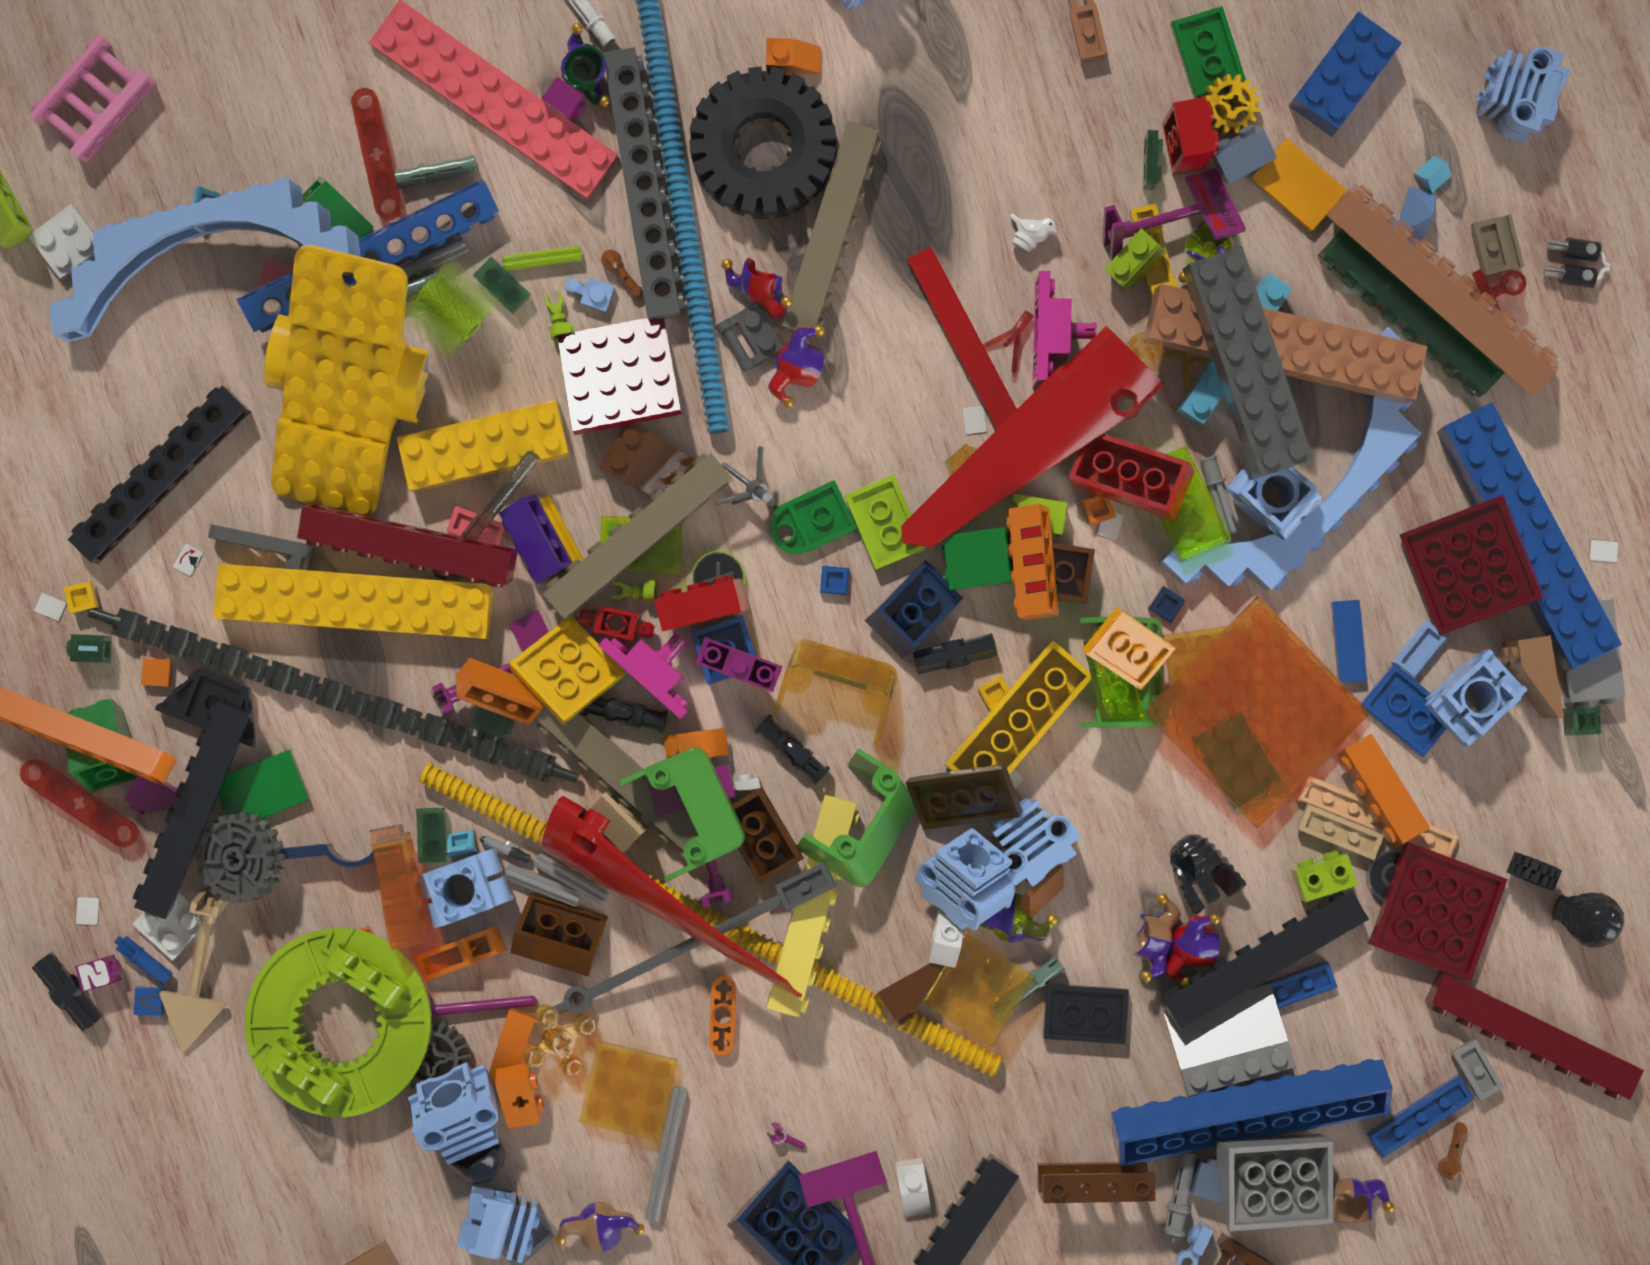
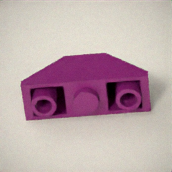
M704 637L695 661L698 665L771 692L775 689L783 667Z

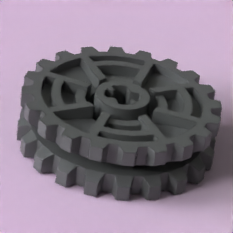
M249 812L230 814L229 817L227 815L218 817L219 821L210 822V829L203 830L202 832L204 840L199 841L197 845L201 852L196 855V860L201 862V867L198 868L199 874H204L205 876L204 885L212 887L211 893L214 896L220 894L222 901L227 902L231 900L232 904H238L242 901L245 903L252 899L257 900L263 898V894H270L272 892L271 886H277L280 882L278 875L284 872L281 861L285 860V854H282L280 850L284 846L283 842L278 841L276 838L279 834L278 831L269 828L271 822L267 819L261 821V815L252 814L250 816Z

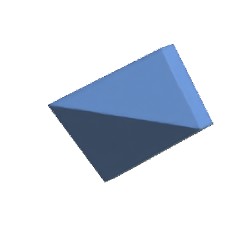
M1409 187L1398 221H1406L1415 230L1413 234L1419 240L1424 238L1434 216L1435 194Z

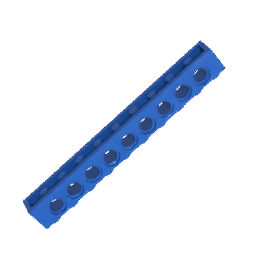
M480 179L360 238V256L363 257L367 251H374L377 253L376 261L398 266V261L406 257L408 260H412L422 254L421 250L430 245L432 248H436L446 243V238L453 234L460 236L471 230L470 226L477 222L485 224L495 218L494 214L499 212V209L486 182ZM465 203H472L474 205V211L470 216H462L461 207ZM441 215H448L450 218V223L445 228H438L436 224L437 218ZM416 227H424L426 230V234L421 240H414L412 238V232ZM392 239L401 240V248L397 252L388 251L387 245ZM293 272L237 299L253 332L259 330L263 333L272 329L279 314L289 316L290 298L288 294L292 287ZM353 273L348 276H342L347 285L357 282ZM270 299L278 301V309L275 312L265 311L264 304Z

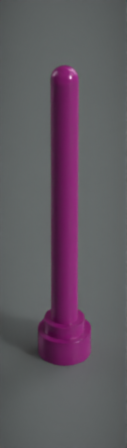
M531 995L430 1006L432 1016L511 1009L512 1007H532L537 1004V998Z

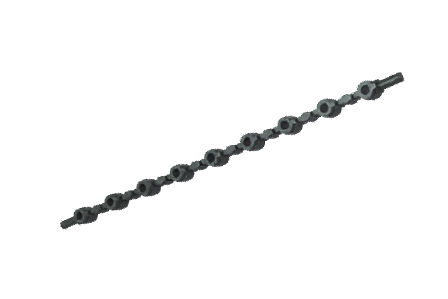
M92 608L89 611L88 617L113 625L111 634L137 643H139L141 637H144L142 643L159 648L160 644H164L162 651L187 660H190L193 654L195 655L194 661L209 666L214 661L213 669L240 678L243 672H246L245 678L258 683H262L264 678L266 679L264 686L292 695L294 689L298 690L296 696L311 701L316 696V704L342 713H344L345 707H348L347 713L361 718H364L365 713L369 714L368 722L395 730L398 724L400 725L399 731L415 736L416 731H419L418 739L446 748L447 743L451 742V749L463 753L471 749L470 756L478 760L497 765L499 759L503 760L501 766L516 771L521 766L523 767L521 774L548 783L551 775L575 784L578 781L580 773L554 765L557 757L532 748L526 754L524 753L525 747L509 742L508 747H505L506 739L478 730L477 736H473V729L458 725L457 729H453L455 722L427 713L425 719L421 718L423 712L408 707L403 712L401 710L404 704L377 695L374 701H371L372 695L355 690L354 695L350 694L352 687L328 678H324L321 684L319 683L320 677L306 672L301 677L299 676L301 669L273 660L272 665L268 666V659L252 655V658L248 659L250 652L222 643L219 649L217 648L218 642L203 637L198 642L199 634L170 625L169 631H166L167 625L154 620H150L148 625L146 624L148 617L133 611L120 608L117 615L97 608Z

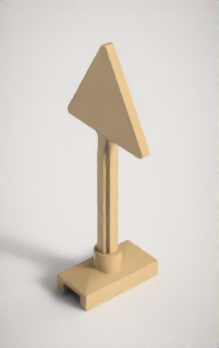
M204 888L191 902L189 912L199 914L200 928L188 994L164 990L159 994L181 1052H185L226 1006L225 1002L200 997L212 924L215 923L216 918L229 903V901H222L221 898L207 897L209 889Z

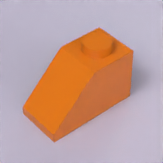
M767 38L766 71H770L771 67L784 69L785 74L820 75V46L797 39Z

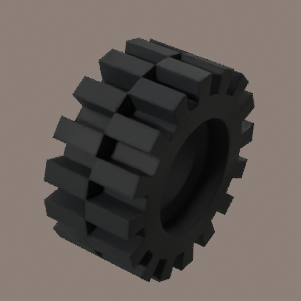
M1514 852L1507 869V873L1552 891L1555 890L1562 872L1561 869L1518 852Z

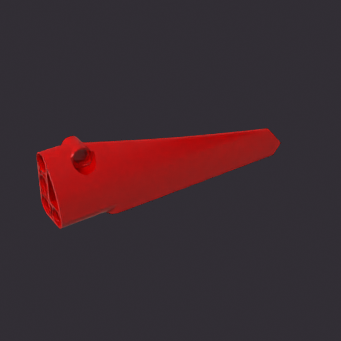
M1105 326L1066 366L1062 365L1054 371L901 525L902 543L934 547L1118 424L1135 418L1139 414L1140 409L1164 386V383L1110 328ZM1124 400H1132L1134 404L1130 411H1120V404Z
M561 796L558 799L544 830L542 838L543 851L799 998L802 997V994L795 990L788 980L736 945L687 908L603 836L611 822L608 818L590 808L586 810L565 796Z

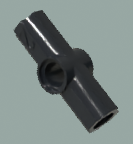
M992 633L966 640L964 638L941 643L937 647L913 652L918 675L945 668L946 670L970 665V662L998 656Z
M53 952L40 959L32 967L34 972L50 990L48 994L53 1003L58 1008L65 1010L82 1032L103 1017L86 995V992L82 993L78 977L70 974Z

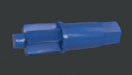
M119 936L114 941L118 945L116 950L162 986L172 977L173 973L128 936L124 939Z

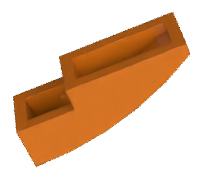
M497 924L415 956L423 980L426 982L506 951L507 948Z
M513 1007L509 1009L489 1070L495 1088L496 1069L522 1064L538 1016Z

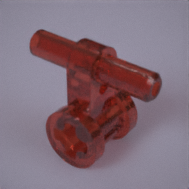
M1481 269L1472 273L1480 293L1486 292L1496 301L1494 306L1501 312L1502 310L1496 297L1505 293L1512 296L1519 295L1525 290L1527 284L1525 276L1515 270L1506 272L1502 276L1500 283L1491 288ZM1513 275L1515 279H1521V282L1517 284V290H1514L1512 287H1506V284L1509 282L1508 277Z

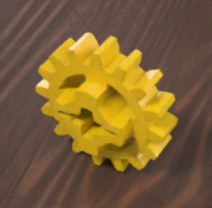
M1227 74L1223 77V81L1220 78L1214 80L1215 87L1210 85L1206 88L1210 94L1206 96L1207 104L1212 105L1214 112L1213 130L1221 126L1222 134L1228 133L1230 128L1232 134H1237L1239 127L1243 129L1248 126L1247 122H1256L1257 119L1253 116V113L1261 111L1259 107L1255 106V103L1259 102L1261 97H1254L1253 93L1258 88L1253 87L1250 89L1248 87L1250 79L1241 82V75H1236L1232 80L1230 74ZM1229 87L1226 95H1217L1222 88ZM1232 99V104L1236 105V108L1231 109V105L1227 104L1226 101ZM1215 108L1218 109L1219 113L1221 114V117L1217 114ZM1238 113L1245 114L1240 121L1234 122Z

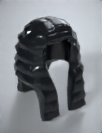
M1191 834L1181 838L1170 850V864L1173 866V872L1177 875V880L1180 882V889L1183 891L1186 903L1191 908L1192 913L1197 915L1205 909V906L1192 885L1197 884L1206 901L1211 904L1221 897L1216 885L1223 890L1227 897H1231L1239 893L1247 884L1240 873L1234 871V866L1229 863L1228 858L1222 856L1221 850L1215 849V844L1210 843L1208 838Z
M1601 892L1584 893L1570 897L1561 894L1555 902L1552 920L1560 921L1572 937L1580 942L1581 945L1589 948H1599L1614 943L1620 935L1624 926V912L1613 898Z

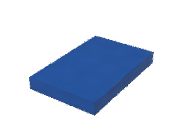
M1396 664L1391 665L1359 705L1421 757H1425L1447 730L1425 707L1427 702L1425 698L1430 695V692Z

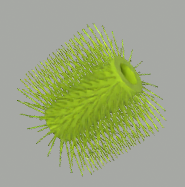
M453 267L450 270L448 268L445 272L441 271L440 276L437 274L431 280L429 275V282L421 290H416L420 291L416 295L417 298L415 299L417 300L413 304L416 311L409 313L411 316L415 313L411 318L413 321L419 319V324L423 321L419 327L425 324L427 326L424 329L426 327L428 331L431 329L427 335L429 337L431 335L432 337L434 336L432 340L438 339L435 344L437 343L438 345L441 342L442 346L440 348L445 345L447 346L444 349L445 353L448 350L450 352L452 347L456 348L464 340L466 342L468 338L470 342V337L478 328H481L480 325L483 323V318L490 311L489 308L491 306L489 304L493 302L491 301L492 298L489 300L488 296L482 298L481 296L484 295L482 294L483 291L481 292L479 289L477 291L476 289L474 290L476 286L470 289L469 287L472 283L470 284L469 282L467 284V282L465 283L467 279L461 280L463 276H456L458 272Z

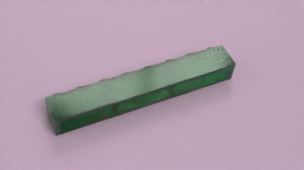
M1342 228L1318 253L1317 256L1321 258L1320 262L1325 268L1330 271H1336L1341 276L1340 280L1350 289L1355 288L1362 294L1361 299L1367 305L1378 308L1382 312V318L1389 324L1393 325L1395 323L1402 330L1401 334L1412 343L1415 341L1417 344L1427 346L1426 357L1430 360L1438 361L1443 366L1442 370L1451 378L1456 377L1463 383L1462 388L1471 396L1476 395L1479 398L1485 395L1505 373Z

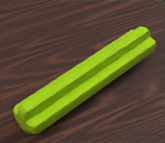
M570 246L504 255L502 262L504 269L510 271L577 262L582 260L583 255L580 246Z

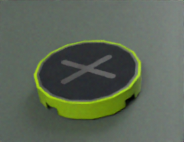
M712 551L704 554L696 562L692 570V584L707 581L709 586L714 584L713 579L733 575L734 579L742 578L743 585H745V571L741 562L734 555L725 551Z

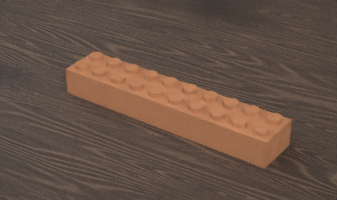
M1355 183L1327 216L1534 397L1557 373L1558 361L1556 359L1558 356L1549 347L1545 346L1542 348L1536 343L1537 337L1527 328L1524 330L1519 328L1515 324L1517 320L1512 314L1506 310L1501 312L1494 306L1496 301L1486 292L1481 294L1474 288L1476 284L1470 277L1465 274L1461 277L1453 270L1455 265L1445 256L1440 258L1433 252L1435 248L1429 241L1424 238L1419 240L1413 234L1415 230L1406 221L1402 220L1399 222L1392 216L1394 211L1383 202L1378 204L1372 198L1374 194L1363 184L1359 187Z
M1160 284L1154 290L1143 342L1212 358L1190 291ZM1263 308L1285 376L1405 404L1416 400L1427 346Z

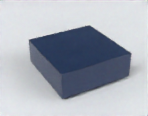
M1162 586L1147 609L1168 623H1172L1186 600Z

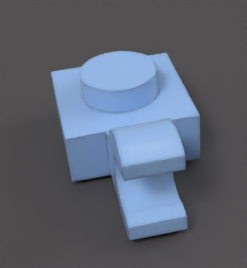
M590 277L587 284L568 278L565 290L582 296L580 304L606 313L615 286Z
M1199 1220L1197 1227L1193 1226L1187 1237L1189 1248L1180 1251L1176 1256L1175 1262L1178 1265H1181L1182 1260L1187 1257L1191 1259L1190 1265H1198L1199 1256L1203 1255L1213 1233L1210 1225Z

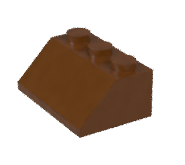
M763 787L731 804L745 833L744 843L738 850L758 884L804 859Z
M530 893L514 931L510 953L589 977L608 916Z

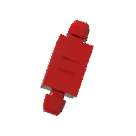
M598 605L597 614L594 613V610L588 609L580 610L578 621L581 624L587 626L594 624V633L608 637L635 641L636 634H640L639 637L651 638L655 631V626L652 623L646 621L639 623V614ZM607 612L611 613L607 616V620L620 616L625 624H628L625 616L631 617L627 635L622 634L627 630L626 627L619 631H613L608 623H605L608 631L603 630Z

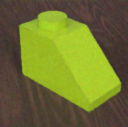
M1018 494L1012 495L1011 503L1015 508L1034 504L1049 507L1052 540H1055V536H1062L1067 502Z

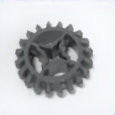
M432 1020L431 1038L426 1055L428 1056L434 1051V1056H439L441 1059L433 1063L431 1058H424L422 1065L425 1066L429 1078L438 1077L440 1064L454 1061V1068L463 1064L462 1060L471 1058L469 1053H462V1050L469 1047L468 1043L461 1045L459 1043L464 1037L463 1033L455 1037L453 1033L456 1031V1027L452 1026L446 1031L447 1022L442 1021L439 1028H437L436 1020ZM437 1037L444 1039L451 1046L453 1053L443 1050ZM418 1071L412 1079L413 1082L410 1084V1088L414 1089L417 1083L429 1078Z

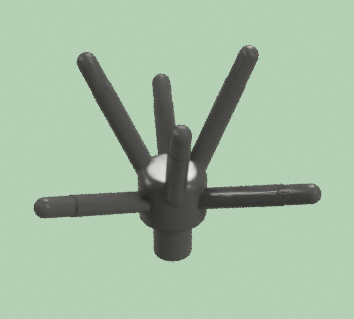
M762 446L758 447L756 480L749 481L727 463H722L724 469L746 485V492L716 500L715 505L729 502L736 505L754 499L758 502H766L774 510L778 508L771 500L772 494L769 492L767 485L764 484Z

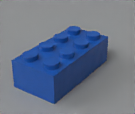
M1358 11L1288 106L1332 137L1402 42Z

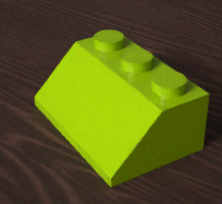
M0 170V245L8 250L28 239V235L34 232V229Z

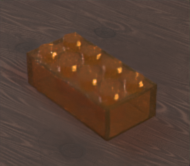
M402 824L369 830L390 949L394 950L424 944L423 934H428L423 910L418 909L423 908V900L419 885L414 884V882L419 881V875L414 858H410V856L415 855L410 831L405 832Z

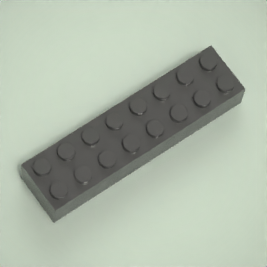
M1242 246L1188 264L1182 270L1253 480L1313 460Z

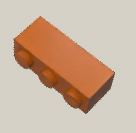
M470 657L456 674V695L460 700L526 725H530L543 709V703L516 675Z

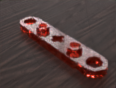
M357 89L351 97V104L374 208L379 217L392 221L401 215L403 205L395 178V169L380 101L372 89ZM362 96L372 97L373 102L370 108L363 109L359 107L358 102ZM374 148H378L381 152L384 151V154L380 155V160L378 161L374 157H370V154L374 153ZM391 199L395 201V210L386 214L382 211L381 206L385 200Z
M32 759L22 764L19 773L21 781L37 791L41 796L118 847H129L136 843L139 838V829L130 819L44 761ZM33 765L40 767L42 773L41 777L36 781L30 779L28 775L29 768ZM83 797L82 803L85 805V808H78L76 810L74 798L79 799ZM121 826H127L131 831V836L126 842L118 837V830Z

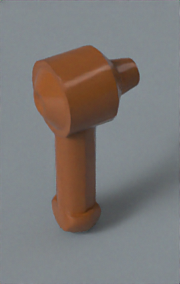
M613 249L605 251L601 257L603 267L616 274L630 292L632 298H640L643 295V290L621 265L622 259L620 254Z
M1462 1122L1455 1124L1447 1157L1442 1158L1437 1167L1439 1174L1449 1180L1456 1179L1461 1173V1166L1457 1160L1468 1129L1466 1124Z

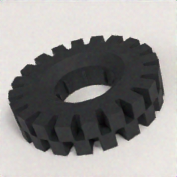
M762 66L748 68V73L740 74L738 70L727 75V81L722 84L718 81L709 89L708 97L706 99L702 97L696 107L697 114L691 121L690 154L695 172L706 192L709 191L713 200L722 207L726 205L731 208V212L743 217L745 214L753 215V219H767L768 215H775L776 218L789 215V211L796 208L798 211L808 205L809 199L812 196L816 197L824 188V182L830 177L836 156L835 125H833L832 114L827 103L824 104L822 101V95L813 85L809 88L805 84V79L794 73L792 76H788L785 74L784 69L771 67L770 71H762ZM768 118L773 123L774 121L781 123L787 129V137L791 136L793 142L791 152L787 151L788 158L777 168L773 166L772 170L758 171L755 170V167H752V169L747 167L739 160L740 153H735L734 150L735 138L740 137L739 130L750 121L753 123L754 119Z

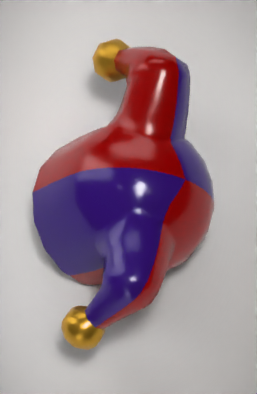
M751 258L744 262L742 274L734 272L732 260L724 259L722 261L721 267L725 270L727 285L734 290L743 292L750 301L762 304L772 318H781L786 313L787 308L792 305V299L789 296H784L781 300L779 298V294L782 291V277L776 276L775 273H765L756 270L755 261Z
M820 325L814 328H797L793 332L789 343L785 344L777 353L775 362L777 371L770 380L768 389L774 397L783 402L785 408H791L794 405L793 398L786 396L784 392L786 386L789 384L804 387L813 386L821 374L824 361L823 352L821 349L807 343L809 337L814 335L821 337L824 335V328Z
M1212 913L1210 916H1193L1187 923L1178 927L1173 934L1171 945L1173 952L1167 959L1165 974L1169 978L1178 981L1183 987L1190 984L1187 980L1190 977L1181 974V971L1186 966H1211L1218 957L1220 936L1217 929L1208 926L1209 924H1219L1220 916L1217 913Z

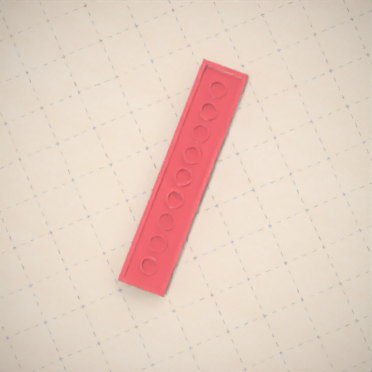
M402 0L398 1L368 42L370 46L587 200L619 157L613 150L555 111L537 96Z

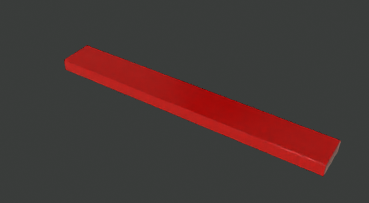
M929 247L909 257L907 262L997 430L1017 408L932 247Z

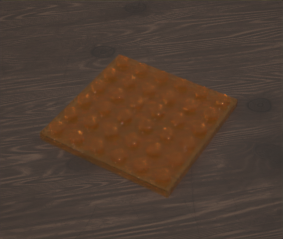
M1260 596L1256 597L1144 710L1145 714L1255 828H1260L1371 714Z

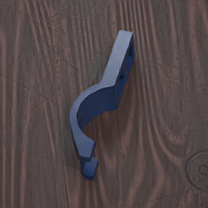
M398 836L378 839L375 849L369 856L355 861L342 857L335 851L332 843L287 847L280 850L282 854H285V859L327 855L331 861L340 866L358 867L373 862L398 844Z

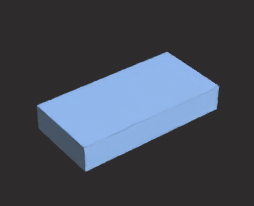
M1425 620L1391 663L1396 664L1410 677L1415 679L1448 637L1445 634L1439 635L1437 628L1428 620Z

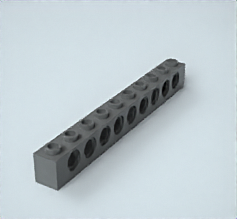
M635 47L603 52L648 320L681 317L680 309H685L683 294L677 293L676 283L680 282L678 266L673 267L671 256H676L674 241L668 240L667 230L671 229L669 213L664 214L662 204L667 203L665 188L659 187L658 177H663L660 160L655 161L653 151L658 150L656 135H650L649 125L654 124L651 108H646L644 98H649L647 82H641L640 72L645 71L642 55L637 56ZM630 74L634 77L632 83L622 84L620 82L621 77ZM628 101L639 103L638 107L633 111H628L624 108ZM633 127L643 129V133L639 137H631L629 135V131ZM638 153H644L648 156L647 160L642 164H637L633 161L634 156ZM643 179H648L652 182V185L648 190H640L638 183ZM646 206H654L657 210L653 216L646 217L642 214ZM649 233H660V240L657 243H649L646 240ZM656 258H662L666 261L665 266L660 270H655L651 267L652 261ZM665 284L670 287V292L663 297L656 295V288L659 285Z

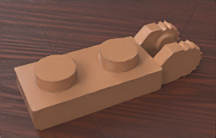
M1068 0L1069 15L1081 64L1108 57L1097 4L1094 3V0H1085L1086 5L1080 7L1077 6L1076 0Z

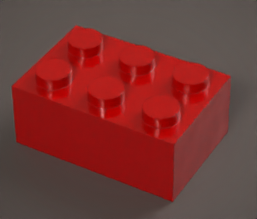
M1206 96L1174 102L1162 122L1172 175L1203 170L1217 151L1216 148L1219 147L1218 133L1213 131L1211 121L1214 120L1213 107L1211 104H1207Z
M727 575L713 579V585L708 586L707 581L688 585V591L682 592L681 588L660 592L661 598L655 599L654 602L662 632L750 610L742 578L734 579L733 575Z

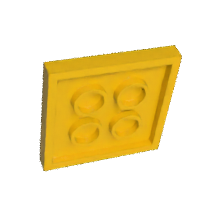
M572 616L568 620L562 621L509 662V668L562 725L566 724L625 676V671L598 646L599 644Z

